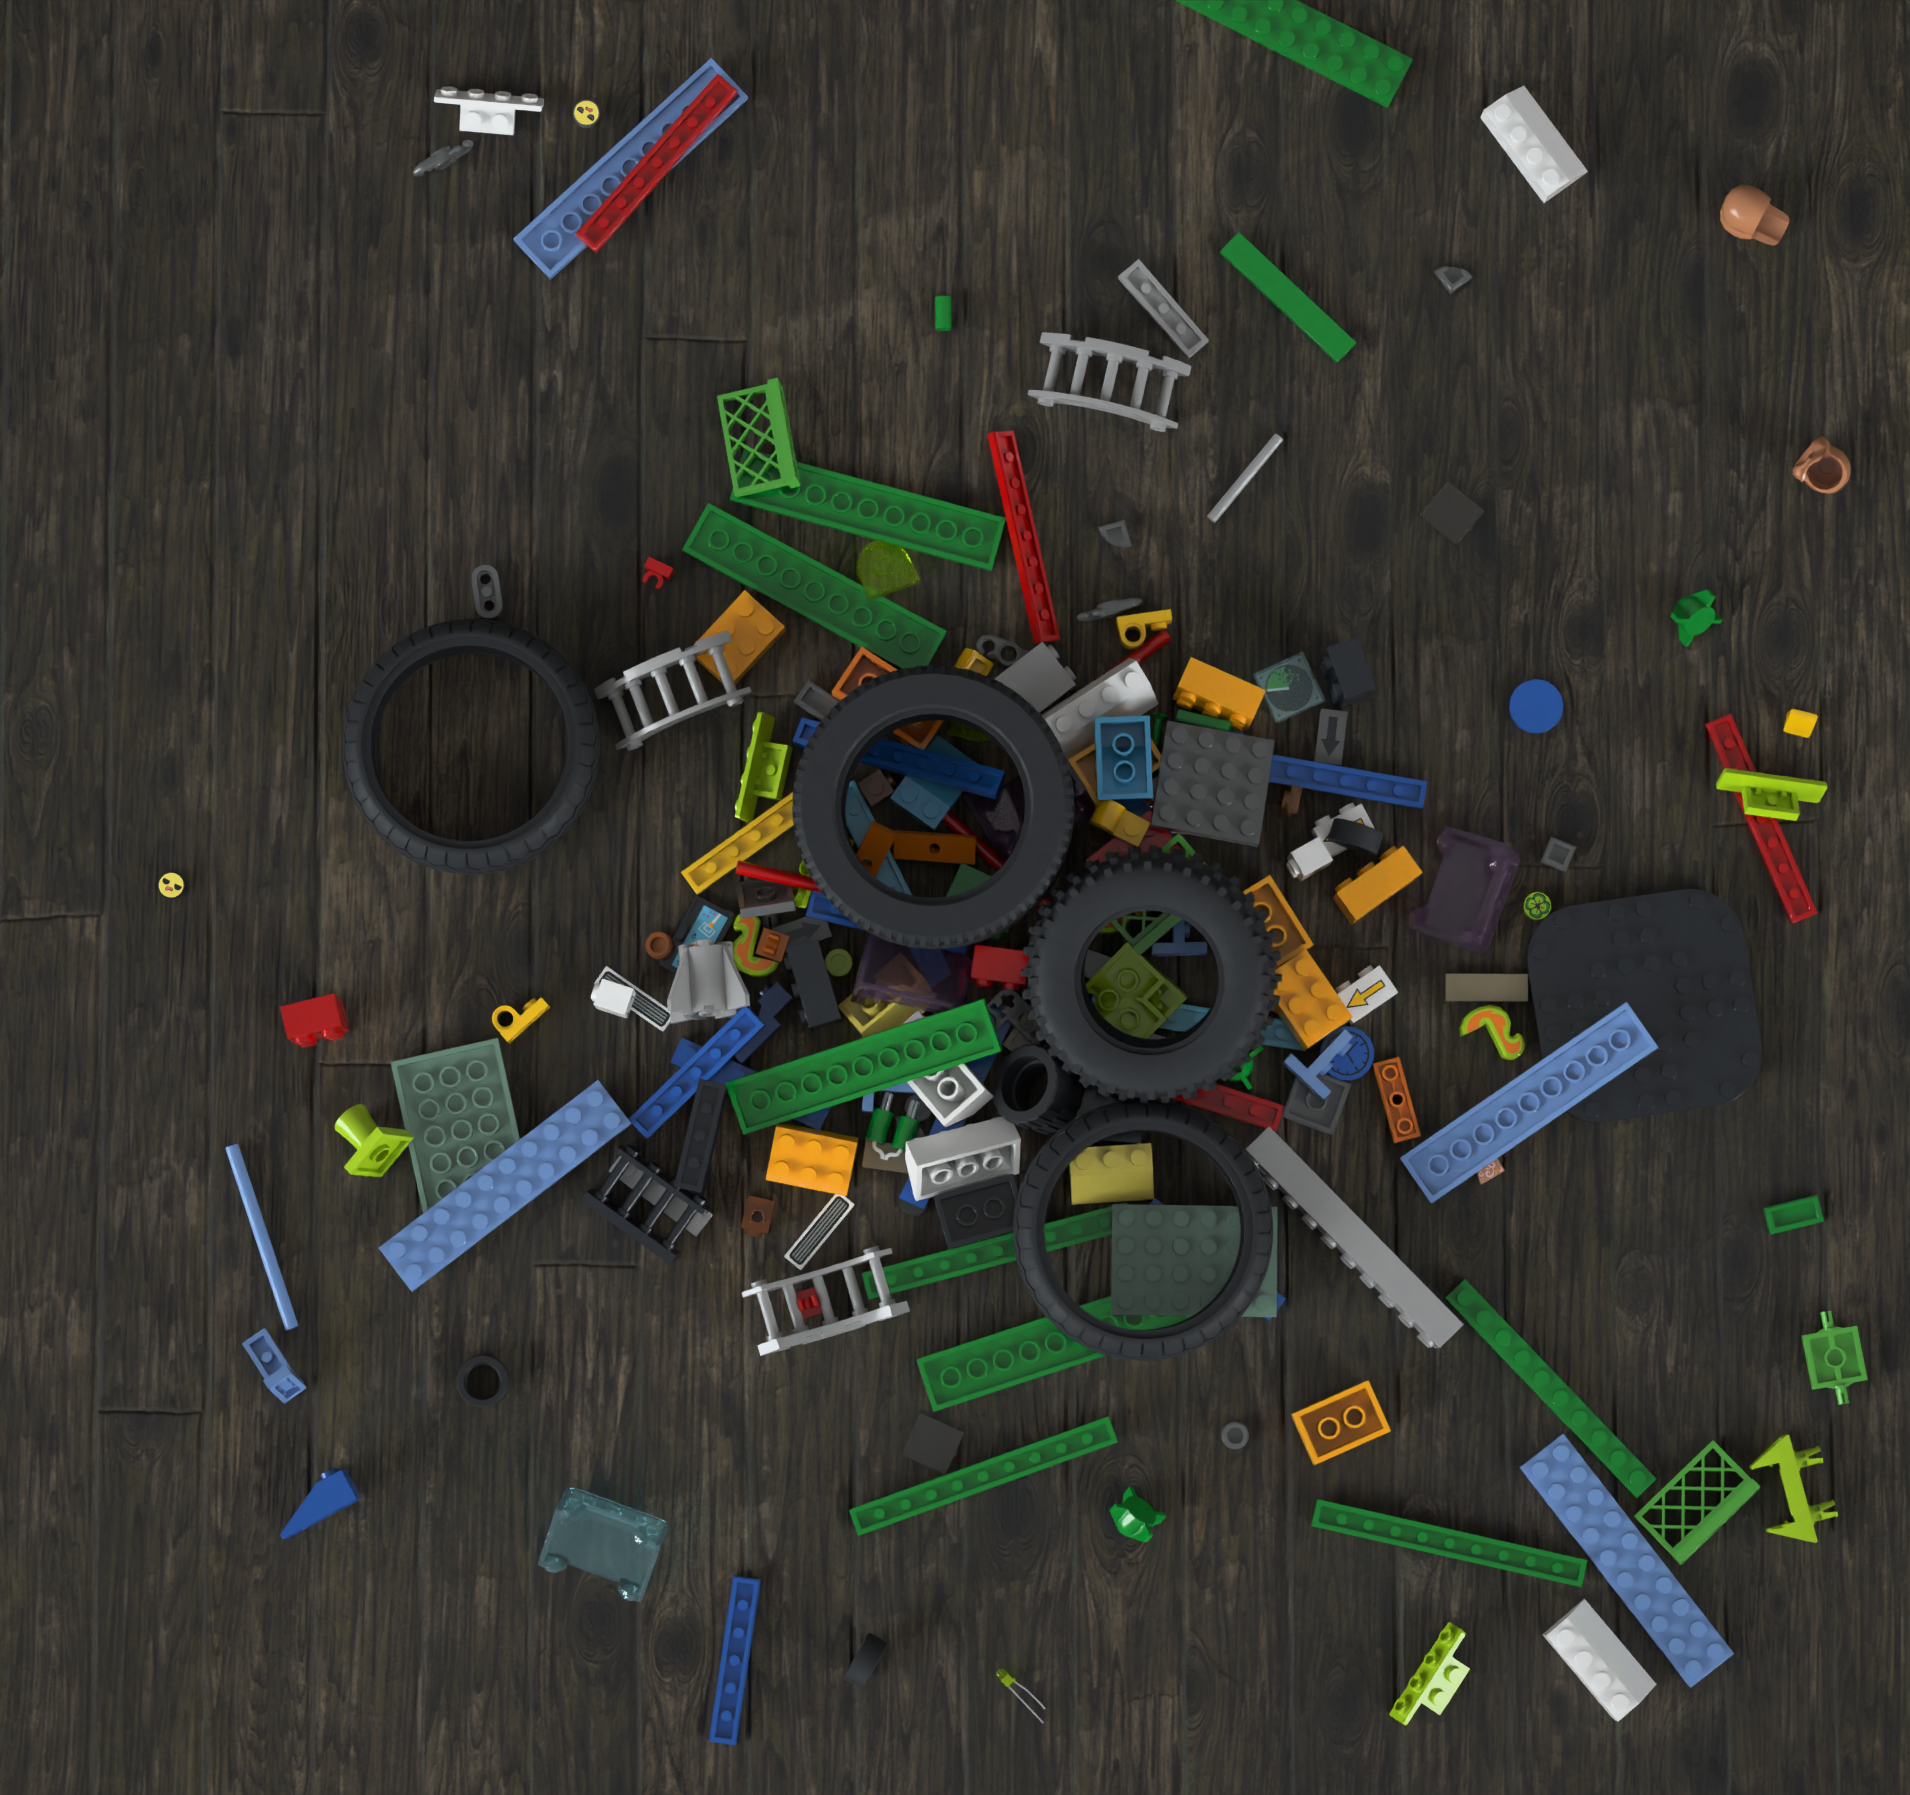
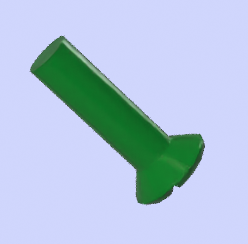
M1154 712L1152 714L1155 717L1151 739L1155 745H1158L1163 720L1168 716L1164 713Z

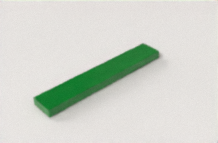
M1238 232L1220 251L1224 258L1336 363L1356 345V342L1241 233Z

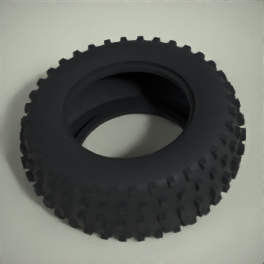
M1150 845L1149 852H1141V848L1130 846L1126 855L1120 856L1119 852L1113 853V851L1105 853L1106 861L1100 863L1098 859L1093 862L1089 860L1085 863L1088 870L1083 873L1077 871L1075 874L1071 872L1066 876L1070 882L1067 886L1061 885L1059 889L1055 887L1051 891L1055 899L1052 902L1048 901L1046 906L1041 905L1038 913L1043 917L1041 921L1037 920L1036 925H1031L1028 931L1035 935L1033 941H1030L1028 946H1024L1023 955L1029 956V962H1027V967L1021 970V976L1028 977L1027 988L1022 991L1023 999L1031 1000L1032 1009L1028 1011V1019H1036L1039 1025L1036 1036L1039 1041L1045 1039L1051 1046L1047 1050L1049 1056H1054V1058L1057 1056L1064 1062L1062 1068L1068 1075L1072 1072L1080 1075L1079 1082L1085 1088L1089 1084L1098 1086V1093H1101L1102 1096L1109 1097L1110 1093L1119 1094V1100L1129 1101L1131 1098L1134 1099L1136 1097L1140 1098V1103H1147L1148 1100H1155V1098H1161L1162 1103H1175V1097L1182 1095L1184 1100L1196 1098V1090L1201 1088L1204 1092L1210 1089L1213 1091L1217 1089L1216 1080L1219 1078L1223 1081L1228 1078L1231 1079L1236 1075L1233 1069L1236 1065L1241 1067L1245 1062L1249 1063L1252 1057L1248 1054L1249 1050H1255L1258 1045L1262 1046L1265 1038L1260 1033L1262 1030L1266 1031L1268 1025H1272L1274 1022V1018L1268 1016L1270 1010H1274L1275 1004L1279 1005L1280 996L1273 993L1274 989H1277L1278 982H1282V974H1275L1277 962L1281 960L1280 951L1272 952L1271 947L1273 945L1272 941L1276 937L1275 931H1266L1264 921L1267 914L1264 909L1256 911L1253 906L1255 901L1253 897L1255 895L1252 891L1245 895L1239 889L1241 883L1238 877L1233 875L1228 879L1222 874L1224 869L1220 867L1219 863L1216 862L1211 868L1204 864V858L1198 853H1194L1192 858L1183 856L1184 851L1179 850L1178 847H1173L1171 854L1162 852V848L1157 847V845ZM1137 911H1162L1184 919L1205 937L1216 957L1219 970V990L1212 1007L1196 1025L1172 1037L1145 1039L1131 1036L1118 1030L1108 1023L1095 1008L1086 987L1085 959L1091 941L1113 920Z

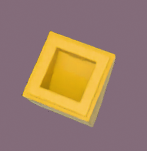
M965 648L954 667L968 669L987 676L994 664L975 650Z
M1793 708L1787 712L1783 731L1808 738L1812 733L1818 716H1816L1817 714Z

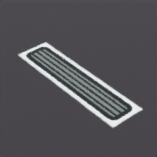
M606 966L595 983L600 984L601 980L605 979L633 988L636 995L631 1010L663 1032L670 1023V1011H668V1008Z
M835 1194L784 1257L798 1269L802 1270L855 1204L845 1196Z

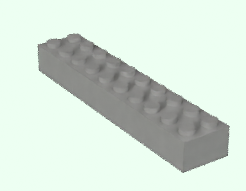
M1270 1127L1266 1128L1245 1149L1257 1168L1265 1175L1263 1181L1272 1190L1278 1188L1285 1195L1282 1200L1292 1210L1298 1208L1304 1214L1301 1217L1303 1222L1312 1230L1317 1228L1323 1234L1320 1239L1331 1250L1336 1247L1343 1254L1339 1258L1350 1269L1356 1267L1362 1274L1359 1276L1360 1280L1370 1289L1375 1287L1381 1293L1378 1298L1389 1309L1395 1307L1401 1313L1398 1316L1400 1321L1408 1328L1414 1327L1420 1333L1417 1338L1427 1348L1432 1346L1440 1348L1464 1325Z

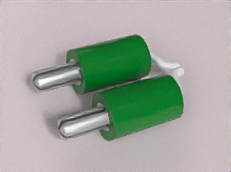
M885 1092L880 1109L874 1108L865 1140L872 1143L873 1149L880 1154V1159L888 1160L891 1156H899L902 1152H906V1142L915 1139L920 1121L915 1119L920 1104L917 1100L916 1103L915 1100H911L907 1115L900 1116L891 1148L898 1150V1152L887 1153L885 1157L884 1152L877 1148L876 1144H885L894 1115L892 1112H889L894 1095Z

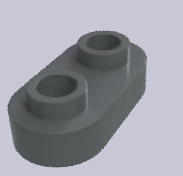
M478 566L473 571L471 577L475 608L480 617L493 620L499 617L503 611L499 575L492 566ZM485 575L491 577V581L488 584L481 583V578ZM493 602L495 605L492 611L485 610L486 603Z

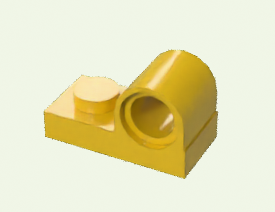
M1171 609L1117 617L1116 625L1121 645L1128 650H1136L1145 641V627H1151V631L1166 629L1167 624L1172 622ZM1130 629H1135L1139 632L1140 639L1136 642H1130L1126 639L1125 633Z
M1100 800L1089 821L1090 824L1137 848L1150 825V822L1127 811L1125 807L1113 800Z
M542 997L539 1000L533 998L522 1008L525 1012L521 1016L510 1006H500L493 1012L492 1022L510 1044L545 1013L550 1006ZM504 1012H509L513 1015V1022L507 1027L499 1024V1016Z

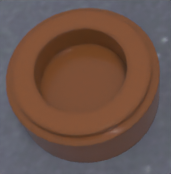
M654 932L647 938L645 948L647 953L654 959L664 960L673 953L674 941L664 932Z

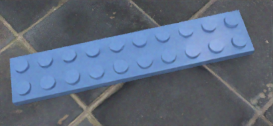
M712 58L513 238L514 242L550 280L587 247L575 235L717 73L737 89L738 94L673 167L748 100V96Z
M1626 1002L1406 1153L1400 1159L1430 1203H1433L1659 1047Z
M597 1080L379 1247L380 1251L412 1292L629 1127L631 1122L599 1080Z
M1561 1434L1519 1467L1690 1688L1734 1654L1564 1434Z

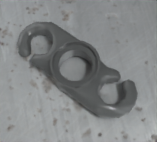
M465 140L461 146L456 145L453 148L446 146L437 150L413 170L414 176H422L424 171L441 170L450 166L458 158L471 150L474 145L473 141Z
M1128 598L1108 601L1097 605V608L1078 614L1077 620L1089 622L1113 618L1123 614V611L1141 606L1143 600L1141 598Z
M993 634L982 635L976 643L977 652L983 655L985 653L983 649L984 642L991 641L994 644V648L986 654L987 658L995 659L1002 666L1008 668L1030 652V650H1023L1012 641ZM1005 647H1012L1016 650L1017 656L1011 662H1007L1001 657V651Z

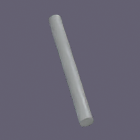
M1275 433L1220 499L1207 515L1209 520L1216 523L1283 441L1279 435Z

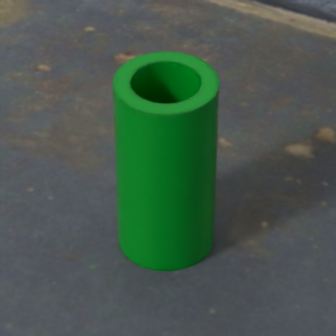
M950 296L935 297V330L937 331L951 330Z

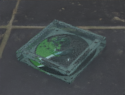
M1303 651L1253 674L1258 687L1266 690L1263 698L1276 724L1326 701Z

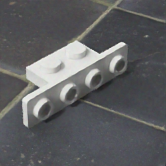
M447 86L437 89L434 96V102L461 105L460 131L513 135L515 130V109L542 111L544 106V99L538 98L535 94L511 96V93L505 91L488 94L480 89H470L466 92L457 91V88Z

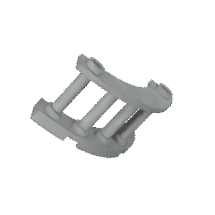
M1042 332L1040 343L1050 347L1049 351L1051 352L1043 391H1028L1029 396L1038 399V404L1053 407L1054 403L1067 404L1114 413L1150 425V429L1159 432H1165L1166 428H1178V423L1166 419L1174 380H1177L1178 376H1189L1190 365L1167 356H1162L1160 360L1148 356L1149 351L1116 342L1086 337L1085 341L1072 340V335ZM1066 351L1076 352L1078 355L1069 394L1054 392L1061 357ZM1092 354L1104 356L1108 361L1100 400L1080 396L1088 359L1092 357ZM1122 361L1134 363L1136 368H1138L1130 407L1110 402L1118 365ZM1152 369L1161 372V376L1164 377L1156 414L1140 410L1148 372L1152 371Z
M729 631L695 641L696 645L685 648L684 652H681L679 647L624 671V677L616 681L615 677L611 678L594 689L598 699L608 697L609 700H612L626 738L615 744L617 750L627 747L628 751L643 746L642 741L676 723L725 704L733 707L744 702L743 697L752 691L750 687L740 690L736 689L723 654L725 651L724 646L732 641ZM706 653L709 656H713L727 693L709 701L694 665L695 657ZM676 664L684 667L698 705L681 712L678 709L665 675L667 673L666 669ZM649 676L656 679L669 713V717L656 723L653 722L640 685H642L641 680ZM625 689L630 690L644 726L643 729L635 732L622 698Z
M879 1246L863 1250V1256L813 1272L768 1283L767 1279L751 1283L752 1289L742 1292V1296L744 1298L757 1294L769 1334L767 1336L768 1342L757 1345L760 1356L786 1350L795 1345H804L864 1327L876 1321H883L910 1312L907 1301L896 1303L895 1299L891 1298L880 1258L892 1254L891 1248L880 1250ZM866 1262L870 1263L881 1303H879L880 1308L870 1312L868 1308L864 1307L853 1270L854 1266ZM842 1270L854 1312H852L853 1317L839 1321L838 1317L834 1316L823 1276ZM812 1279L824 1321H822L823 1326L809 1330L808 1325L805 1326L801 1311H799L793 1285ZM783 1288L795 1328L792 1330V1335L785 1337L782 1332H779L768 1291Z

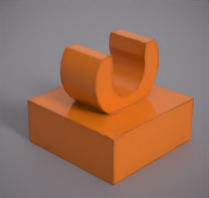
M764 928L755 954L782 963L791 937Z

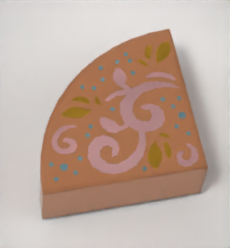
M1497 1158L1477 1172L1478 1181L1482 1185L1505 1170Z

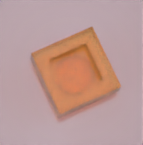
M1292 785L1289 792L1284 791L1281 807L1286 808L1285 815L1293 817L1297 815L1303 787Z

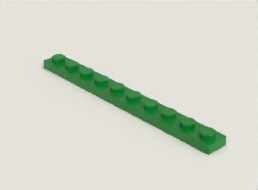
M1112 1206L1045 1224L1044 1234L1047 1252L1112 1235ZM1013 1233L882 1267L890 1294L1016 1261ZM872 1270L862 1273L868 1299L880 1297Z
M1466 1279L1445 1297V1300L1635 1498H1638L1656 1480L1652 1473Z
M1108 1416L849 1509L856 1532L860 1536L1115 1444L1118 1441Z
M1319 1499L1316 1501L1311 1526L1578 1587H1582L1587 1560Z

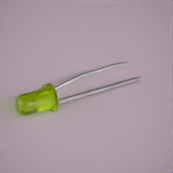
M1003 1668L999 1669L996 1676L1005 1684L1004 1686L1008 1687L1044 1723L1010 1685L1014 1682L1026 1690L1045 1709L1042 1703L1025 1687L1017 1683L1016 1679L1011 1677Z

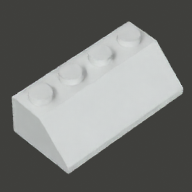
M1525 86L1505 94L1483 110L1480 118L1543 203L1550 200L1588 172Z
M1129 658L1041 714V716L1055 734L1068 761L1069 758L1094 744L1095 717L1141 716L1158 705V701L1150 682L1137 661Z
M917 1011L903 1024L924 1018L925 1016ZM966 1063L907 1082L945 1127L974 1115L994 1097Z
M1003 1116L995 1117L987 1121L968 1124L964 1127L941 1131L937 1134L907 1141L905 1160L915 1200L930 1198L934 1195L1003 1176L1019 1174L1021 1138L1015 1125L1005 1120Z
M1585 1599L1542 1634L1615 1721L1621 1720L1635 1708L1656 1685Z

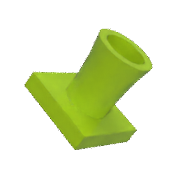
M363 1104L355 1105L346 1110L335 1124V1130L357 1149L356 1153L344 1166L351 1175L382 1177L414 1138L408 1130L378 1127Z

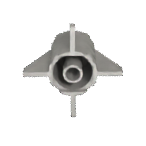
M704 939L698 940L697 946L693 944L678 946L679 966L667 999L668 1011H670V1024L693 1019L706 1020V1017L715 1016V1019L733 1018L743 1007L748 1006L751 1009L749 993L734 963L733 942H719L717 945H713V940Z

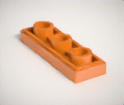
M874 821L871 822L856 855L872 876L876 877L897 832ZM864 859H870L872 862H866Z
M895 830L897 835L894 839L893 859L975 865L977 836ZM931 844H937L940 848L935 849Z
M1396 1057L1372 1064L1393 1142L1398 1143L1420 1137L1419 1126L1400 1058ZM1394 1095L1401 1097L1400 1105L1393 1103L1392 1097Z

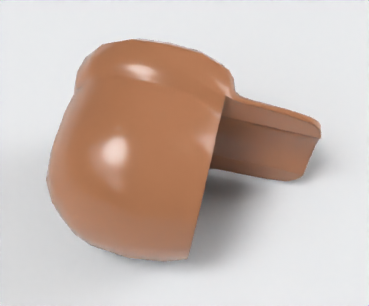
M1742 184L1731 189L1725 197L1720 210V221L1727 232L1740 239L1754 238L1772 246L1778 244L1789 224V217L1770 204L1771 198L1765 192L1749 184Z
M1823 436L1817 437L1793 468V475L1796 479H1799L1801 482L1804 481L1811 489L1825 494H1832L1841 490L1848 482L1851 474L1850 462L1845 453L1832 446L1829 440Z

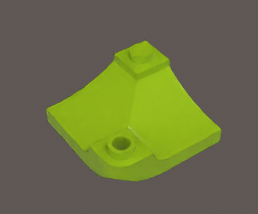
M1127 941L1088 981L1086 987L1088 994L1096 996L1094 1006L1108 1023L1126 1034L1148 1039L1188 996L1142 954L1139 956L1132 948L1133 946Z

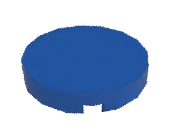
M1533 679L1523 682L1514 690L1509 700V713L1512 721L1518 728L1526 733L1538 734L1549 731L1558 723L1563 713L1564 704L1561 694L1554 685L1545 680Z

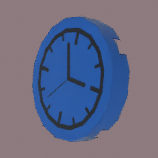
M1343 1026L1324 1038L1320 1047V1055L1346 1029L1353 1036L1349 1041L1352 1046L1342 1057L1336 1054L1330 1062L1333 1066L1327 1073L1339 1080L1352 1081L1361 1078L1370 1069L1374 1061V1047L1371 1039L1363 1031L1355 1027Z

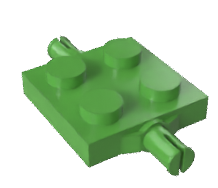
M1832 1311L1820 1312L1823 1329L1816 1333L1801 1335L1812 1390L1826 1387L1835 1389L1838 1405L1850 1403L1846 1387L1854 1382L1868 1380L1857 1326L1834 1327Z

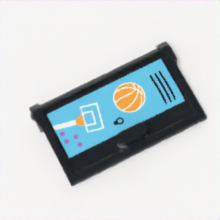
M694 895L672 936L674 941L673 953L667 959L659 960L657 964L676 974L679 966V945L693 944L697 946V941L704 939L713 940V945L723 942L738 915Z

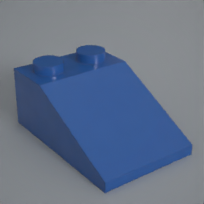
M338 1467L332 1468L320 1475L322 1480L315 1484L281 1532L282 1539L290 1538L362 1499L347 1469L339 1470Z

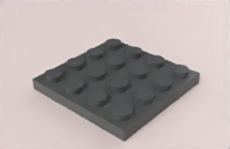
M1167 721L1150 828L1258 847L1275 740Z

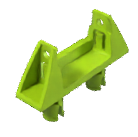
M1784 1434L1749 1465V1469L1752 1470L1768 1465L1773 1467V1464L1779 1463V1472L1790 1513L1794 1518V1521H1785L1784 1524L1765 1528L1766 1532L1817 1543L1818 1540L1814 1529L1815 1522L1838 1517L1837 1511L1823 1512V1510L1835 1505L1833 1499L1810 1506L1807 1503L1801 1481L1800 1468L1823 1463V1458L1809 1459V1456L1821 1451L1819 1446L1795 1452L1789 1434Z

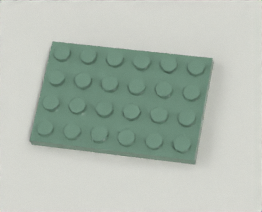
M498 1038L391 1062L404 1127L414 1137L408 1145L423 1213L520 1140Z
M1112 1204L1111 1315L1193 1316L1208 1305L1225 1285L1236 1262L1241 1231L1238 1207ZM1271 1207L1273 1216V1245L1265 1278L1254 1300L1241 1317H1277L1278 1207Z

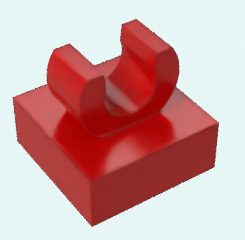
M648 557L644 565L645 570L648 572L643 576V583L647 584L650 577H656L658 583L655 588L659 591L663 587V579L670 582L674 569Z
M815 1287L796 1292V1302L803 1319L822 1314Z

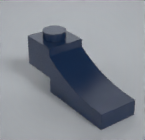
M778 982L773 986L769 983L758 994L761 997L758 1000V1004L761 1006L759 1018L765 1025L734 1055L742 1065L781 1027V1024L775 1017L793 1000V997Z

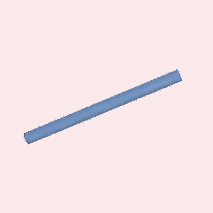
M231 1145L225 1149L285 1330L298 1327L239 1145Z

